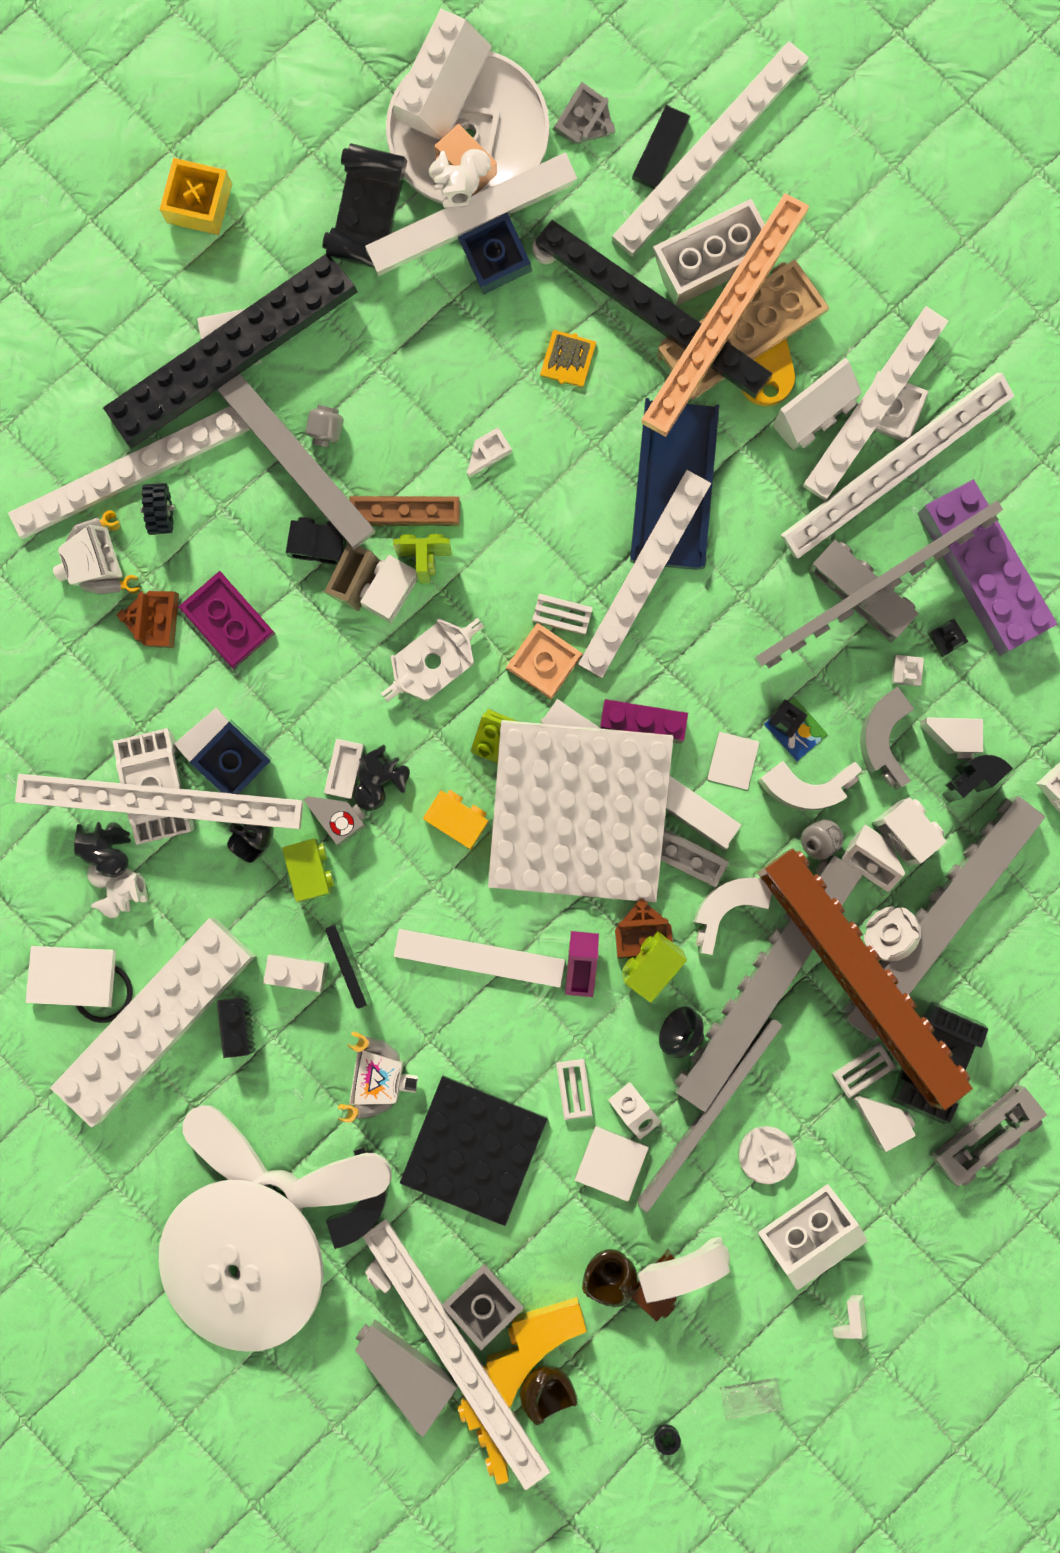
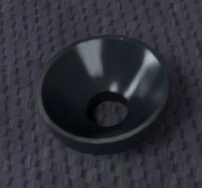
M686 1006L679 1007L669 1014L659 1034V1045L664 1053L675 1058H682L694 1052L702 1044L704 1025L700 1014ZM692 1032H694L692 1038L687 1044V1039Z

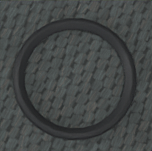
M115 965V972L122 977L127 988V996L122 1008L113 1015L98 1017L90 1014L83 1006L76 1005L79 1012L85 1018L98 1023L111 1022L131 1002L133 996L132 984L128 975L120 967Z

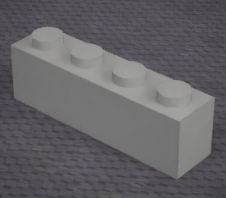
M834 540L808 570L844 600L878 577L873 573V568L867 562L859 561L852 555L853 551L848 545ZM884 588L876 593L878 599L866 607L860 603L853 610L887 640L892 642L919 613L915 610L916 607L912 601L906 597L901 598L894 592L895 588L889 592Z

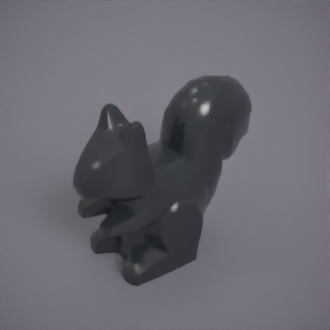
M384 744L359 758L358 778L361 784L355 787L356 793L354 798L356 804L366 811L377 810L383 806L386 794L382 785L392 781L400 792L405 793L406 791L405 785L410 776V769L404 765L395 768L400 759L396 757L392 760H387L384 755L386 750Z
M97 822L94 833L85 832L84 827L81 824H77L74 840L75 856L80 857L90 865L97 866L96 871L100 872L102 876L118 877L126 871L129 859L121 850L113 849L112 845L130 843L131 839L128 838L130 832L125 831L116 822L109 823L105 830L102 829L101 823Z

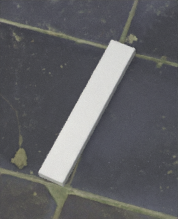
M404 929L398 930L394 957L554 987H560L565 963V959Z

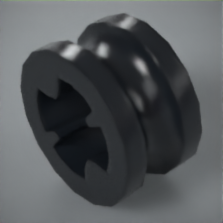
M669 1424L661 1425L656 1429L654 1441L657 1450L663 1455H672L677 1452L681 1444L677 1429ZM665 1433H671L674 1443L671 1445L669 1442V1446H663V1441L660 1437L662 1435L666 1437Z

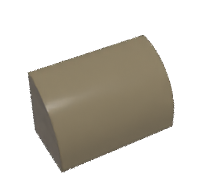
M347 544L324 592L338 602L359 611L362 606L360 603L362 600L360 598L361 591L367 583L371 584L376 576L374 570L380 559L369 550L362 547H357L354 550Z

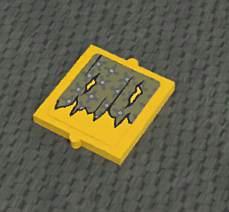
M553 330L540 376L557 380L561 385L567 383L583 388L596 341L578 337L577 333L571 335Z

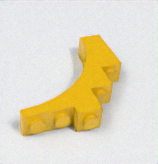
M578 1297L517 1315L512 1320V1326L508 1327V1332L512 1345L518 1344V1346L487 1355V1365L483 1367L508 1406L511 1407L518 1388L530 1370L548 1352L566 1340L587 1332ZM462 1394V1404L458 1405L459 1415L462 1423L467 1421L469 1431L481 1427V1429L477 1430L481 1447H486L489 1458H486L485 1461L489 1476L495 1475L497 1485L509 1482V1470L506 1459L464 1394Z

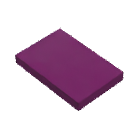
M221 571L217 572L178 606L233 669L275 634Z

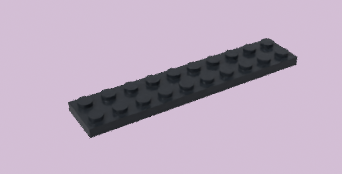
M325 254L111 401L103 409L125 442L132 449L358 293V291L333 258Z

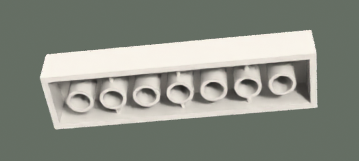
M209 918L50 1088L91 1128L100 1124L256 956L216 918Z

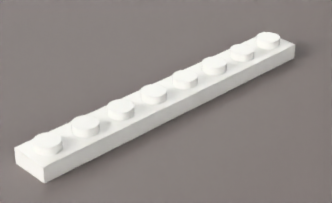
M925 306L803 484L804 488L822 500H827L948 323L947 319Z
M686 470L578 663L579 666L603 678L711 485L710 482Z

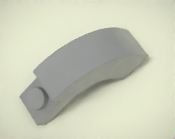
M899 687L884 695L871 707L864 719L860 734L861 754L869 772L873 773L881 768L883 780L889 787L894 786L896 790L902 788L911 780L892 755L889 737L893 726L901 718L914 710Z

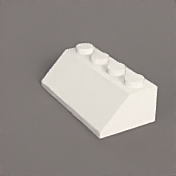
M440 9L393 105L396 121L438 140H441L452 130L492 48V45L466 19Z
M752 199L653 246L663 284L675 306L731 279L765 225Z

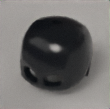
M231 823L228 831L233 832L227 842V847L240 859L252 863L268 848L273 839L274 828Z

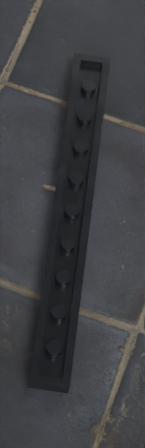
M551 220L536 238V246L684 350H686L702 325L554 220ZM727 341L710 366V368L754 399L767 385L773 374Z

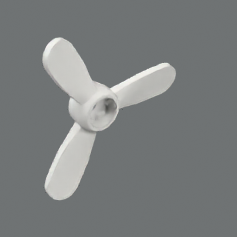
M202 1105L194 1108L186 1115L183 1121V1135L186 1141L213 1169L228 1180H244L266 1187L268 1184L278 1186L284 1191L287 1199L300 1212H302L303 1208L342 1205L378 1196L387 1189L392 1179L389 1163L385 1158L376 1153H364L330 1163L299 1179L293 1173L284 1170L267 1171L246 1137L215 1107ZM237 1268L235 1277H240L241 1273L239 1268Z

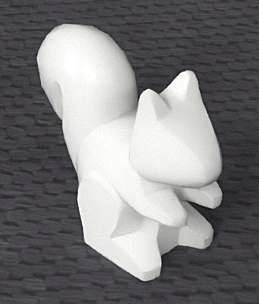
M470 149L461 157L460 165L452 166L449 165L446 153L444 151L440 152V156L430 166L429 175L434 178L435 183H438L435 185V190H442V196H445L442 202L444 208L466 206L470 202L472 194L479 186V177L486 176L487 171L491 168L489 155L479 149Z
M89 864L87 869L89 882L97 888L106 887L107 897L94 902L91 905L92 908L99 909L109 918H116L120 910L122 912L130 911V900L133 899L136 903L140 901L143 903L148 902L145 879L141 874L134 873L127 868L122 875L111 878L102 876L100 872L96 871L97 866Z

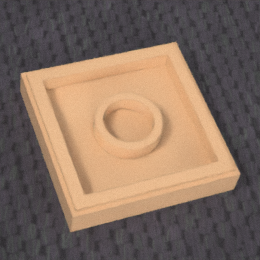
M537 623L506 666V669L552 700L583 656V653Z

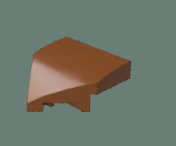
M141 591L138 593V598L125 610L121 609L116 614L120 621L124 622L133 633L135 640L141 642L144 646L174 648L179 601L178 593L173 591H148L144 593Z
M640 898L615 929L617 959L637 957L642 951L640 948L643 942L649 936L653 937L657 932H660L673 942L671 924L668 923L669 920L662 917L642 898Z

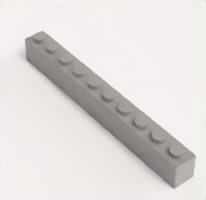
M1020 796L1010 799L1005 798L996 809L999 814L993 821L988 820L979 831L982 834L976 843L971 842L962 854L965 856L959 865L954 864L945 876L948 880L942 888L937 886L928 898L931 902L925 910L921 908L916 912L914 916L918 919L921 926V939L917 948L908 957L899 961L886 962L879 960V964L884 970L889 969L898 980L896 986L902 994L907 993L909 995L1045 819L1046 816ZM850 999L843 1008L845 1013L841 1018L866 1038L874 1041L878 1035Z
M830 856L828 859L821 860L815 869V872L818 873L827 886L825 892L831 899L836 898L841 905L844 904L863 875L836 856ZM787 913L783 917L787 921L781 930L776 928L768 939L771 945L765 953L761 951L752 964L755 969L751 975H745L738 984L737 989L740 992L734 1000L730 998L722 1008L721 1013L724 1016L718 1024L714 1022L705 1035L708 1037V1040L704 1046H698L689 1059L692 1061V1064L688 1070L682 1069L674 1081V1084L677 1085L674 1091L703 1112H706L813 950Z

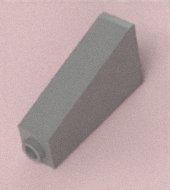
M376 1319L370 1326L365 1323L355 1338L359 1341L355 1351L417 1433L424 1437L456 1391L457 1383L451 1374Z

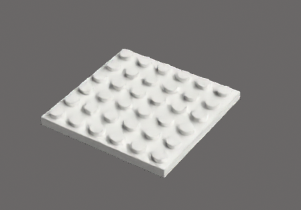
M502 720L488 887L639 901L642 898L646 902L656 903L673 735Z

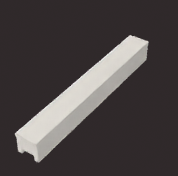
M565 152L473 195L466 206L445 208L366 245V252L375 267L377 275L380 276L457 240L458 236L505 213L511 215L573 186L577 176Z
M558 699L540 721V724L601 729ZM669 775L666 811L721 849L726 850L741 824Z

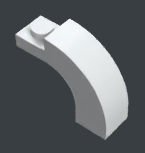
M782 761L757 781L771 797L781 804L793 809L810 811L824 809L847 798L848 796L841 787L843 786L847 790L859 780L856 775L863 770L854 762L827 783L812 785L798 779L785 762Z
M761 878L732 880L718 886L706 896L700 904L693 921L694 923L704 925L703 930H698L695 946H699L700 953L713 955L719 923L730 909L740 905L769 909L772 893Z
M711 1238L701 1248L688 1255L665 1262L649 1264L638 1273L646 1303L692 1292L727 1275L730 1272V1255L728 1248L723 1244L722 1238Z

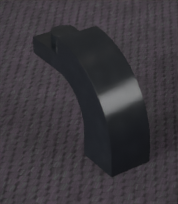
M367 1144L358 1146L353 1151L355 1156L364 1153H375L373 1149H368ZM389 1185L378 1196L360 1200L353 1208L329 1216L326 1223L334 1249L359 1240L372 1229L386 1204Z

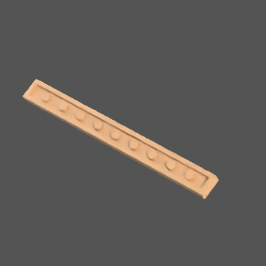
M786 193L783 195L643 416V425L665 437L667 436L804 219L809 205Z

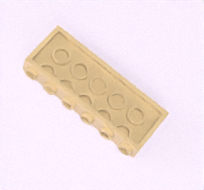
M795 259L788 264L783 262L775 267L772 274L764 280L727 339V342L755 360L828 312L829 306ZM710 310L704 315L705 318L709 314ZM666 338L659 344L657 358L659 361L664 360L672 372L685 350L669 338ZM709 368L691 396V401L726 378L712 368Z

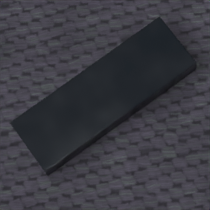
M668 105L665 106L632 175V180L652 189H655L660 184L691 115Z

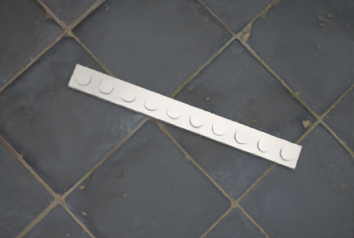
M788 41L613 234L612 241L633 257L808 63L809 57Z
M1003 373L993 375L782 533L780 536L792 556L799 559L1012 399L1014 394Z
M229 406L8 512L19 537L25 539L249 431L250 428Z
M18 774L15 802L290 829H301L303 811L302 800Z
M385 1219L364 1235L363 1239L525 1490L529 1489L548 1475L551 1470L450 1315L442 1307L441 1301L389 1221Z

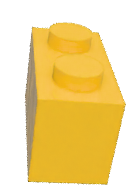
M449 789L447 794L441 790L422 819L472 850L489 823L485 819L487 813L475 805L468 808L461 803L464 798Z

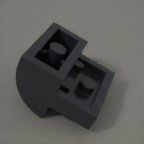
M982 755L962 762L954 767L960 775H955L945 784L948 789L942 795L948 802L963 799L973 789L976 792L993 788L1013 768L1004 759L994 755Z

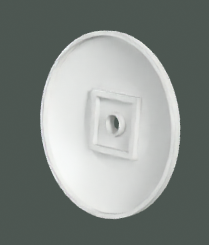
M490 51L453 126L454 128L457 124H460L464 129L475 131L476 135L473 139L497 162V175L479 192L541 164L549 140L548 110L539 87L531 76L518 64L505 56ZM407 74L395 90L387 112L386 135L389 151L392 154L404 156L408 160L404 179L409 185L430 200L443 204L445 196H442V190H435V185L438 183H435L434 178L429 175L430 166L436 158L434 145L440 140L396 121L393 105L408 76Z
M226 1180L211 1183L196 1190L175 1208L164 1227L160 1240V1276L171 1305L189 1328L217 1346L244 1352L261 1351L276 1347L296 1335L307 1323L317 1307L324 1276L322 1254L317 1238L302 1213L284 1196L266 1186L244 1180ZM229 1265H235L239 1268L240 1277H234L230 1273Z

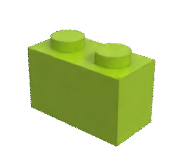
M313 838L282 847L296 902H303L332 894L331 887H334L335 883L331 870L326 871L324 860L328 859L324 843L319 844L318 839Z
M657 932L653 937L649 936L640 948L642 951L635 959L633 957L630 958L622 970L624 983L650 1003L687 961L684 951L660 932Z

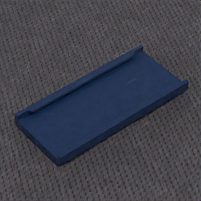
M645 398L644 415L653 402L650 401V398ZM686 404L666 437L645 425L642 426L630 554L631 563L636 562L686 470L710 482L711 485L665 567L692 570L705 568L719 405L715 404L714 407Z

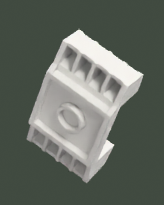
M168 728L113 741L120 783L182 789L174 754H178V750L174 745V735ZM127 813L136 845L192 832L195 829L193 819Z

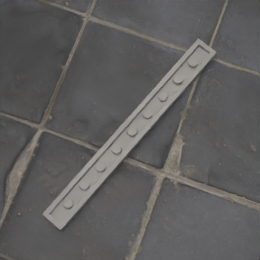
M998 500L757 655L754 658L759 668L766 665L770 669L783 660L780 655L789 649L792 654L807 645L804 640L812 634L818 638L831 629L828 625L836 619L840 623L855 614L852 609L860 603L866 607L878 599L876 593L886 588L889 592L902 583L900 578L908 572L914 576L927 566L924 562L931 557H934L937 561L951 551L948 546L956 541L961 545L975 536L972 531L982 525L985 530L997 522L999 519L996 515L1004 509Z

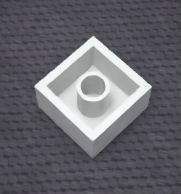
M910 797L897 801L872 822L882 836L889 840L892 848L908 866L921 864L947 842L943 838L945 833L936 822H930L924 815L926 810L922 804L916 799L912 801Z

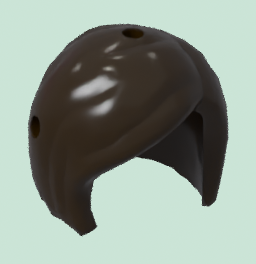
M615 1249L603 1250L597 1253L586 1267L582 1281L583 1293L591 1300H595L605 1306H623L632 1299L635 1293L637 1272L633 1262L622 1252Z
M537 1367L523 1381L520 1391L521 1403L527 1416L535 1425L542 1424L544 1419L556 1412L578 1405L577 1394L570 1378L558 1367Z

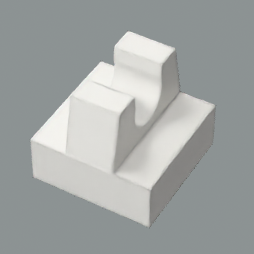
M895 655L891 684L921 686L924 658Z

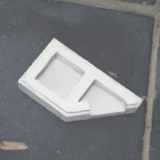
M499 427L475 440L467 470L469 478L513 453Z

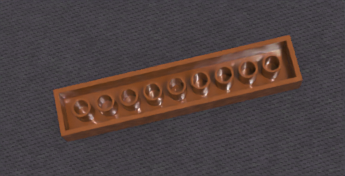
M793 848L782 853L759 870L757 874L929 1105L946 1110L973 1089L968 1083L971 1079L962 1066H956L950 1057L953 1054L943 1041L938 1042L933 1036L934 1028L925 1017L920 1018L915 1012L916 1004L907 993L902 994L897 988L898 980L889 969L884 970L878 961L881 958L871 945L866 946L860 937L863 934L858 926L852 921L849 923L842 913L845 910L836 898L831 899L825 892L827 888L825 882L818 874L813 875L807 867L809 861L801 851L796 852Z

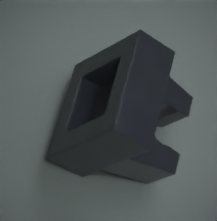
M955 618L928 633L942 657L969 642Z
M785 699L768 723L791 739L808 715Z

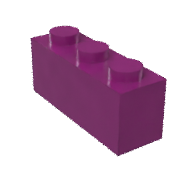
M605 699L599 728L673 735V743L682 744L685 738L688 713Z

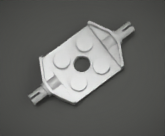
M476 618L467 627L461 629L458 626L438 619L437 623L395 656H391L395 681L385 691L381 692V695L387 702L400 692L402 694L405 692L423 701L429 700L474 664L470 641L474 634L484 628L483 624ZM430 655H438L441 658L440 666L436 669L428 668L425 665L426 658Z

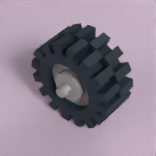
M167 483L143 485L141 493L143 507L140 510L141 513H144L143 518L147 533L149 535L172 533L174 524L172 515L173 511H175V506L172 505Z

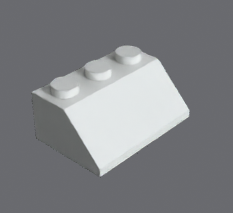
M846 358L780 409L773 427L793 451L800 445L802 448L808 446L816 438L815 433L820 429H823L824 432L837 422L835 417L842 412L845 415L858 405L857 399L862 392L850 362Z
M829 1184L758 1232L797 1291L868 1242L859 1224Z

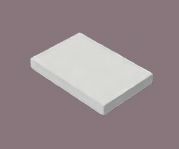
M31 946L26 1003L112 1007L116 950Z

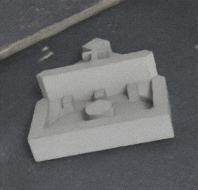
M581 82L552 130L574 144L614 134L616 131L614 123L611 122L608 97L604 98Z

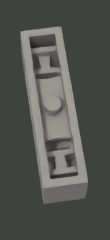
M1016 1085L930 1154V1156L951 1183L958 1187L961 1184L965 1186L976 1178L975 1173L982 1167L988 1168L993 1165L999 1158L997 1155L1003 1150H1010L1018 1145L1021 1141L1020 1137L1027 1131L1032 1132L1039 1128L1043 1123L1042 1119L1047 1114L1026 1087ZM1007 1118L1009 1122H1014L1010 1126L1005 1125L971 1152V1154L967 1149H963L966 1145L971 1147L1004 1119Z

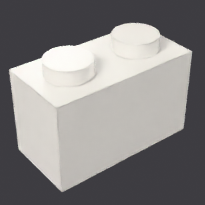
M388 555L385 561L381 559L374 570L376 576L372 583H367L360 594L362 600L360 603L363 608L392 624L417 582L418 576L415 569Z
M274 954L268 955L263 983L322 992L325 988L329 963Z

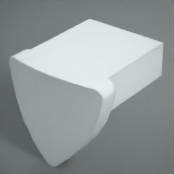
M852 1295L847 1301L849 1325L834 1327L833 1337L863 1339L866 1336L867 1324L863 1295Z

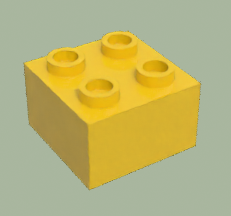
M173 158L159 209L166 223L219 235L232 188V182L227 170Z

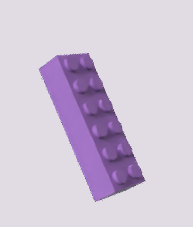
M973 479L928 503L918 512V515L932 540L935 541L989 505ZM997 521L985 530L982 525L973 530L972 532L975 536L960 545L956 541L948 546L951 551L943 556V559L999 656L1058 624L1000 523Z

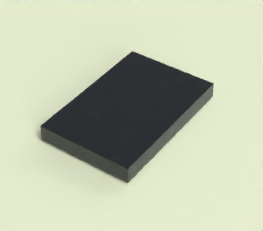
M334 924L327 927L325 932L355 1007L359 1009L373 1003L342 924Z

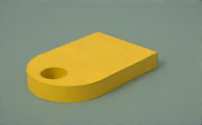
M787 339L754 360L773 373L767 385H773L777 389L778 394L775 397H767L762 390L754 399L741 390L744 396L752 403L760 406H773L781 403L790 394L795 382V371Z

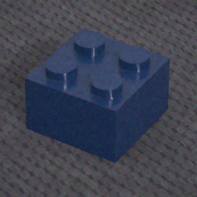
M508 213L458 236L460 245L483 295L532 271L529 258Z
M231 719L189 763L222 793L239 794L263 770L272 757Z

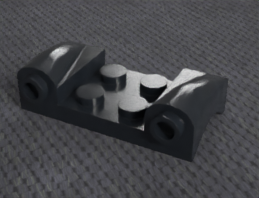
M350 143L348 148L343 149L341 165L345 166L344 170L347 175L335 228L332 227L330 233L326 232L323 238L322 247L326 249V255L375 269L365 246L392 233L408 162L404 156Z

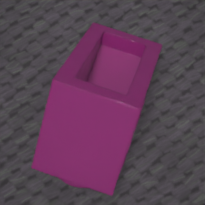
M571 931L565 995L593 997L598 962V933Z

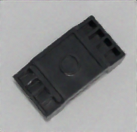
M931 1001L925 1018L934 1028L932 1034L938 1042L943 1041L953 1054L950 1058L954 1064L962 1066L966 1071L975 1047L982 1048L988 1028L984 1023ZM903 1069L899 1073L898 1081L890 1100L942 1124L951 1122L959 1105L954 1103L946 1110L930 1106Z

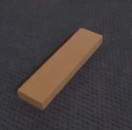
M349 496V501L371 526H460L459 496Z

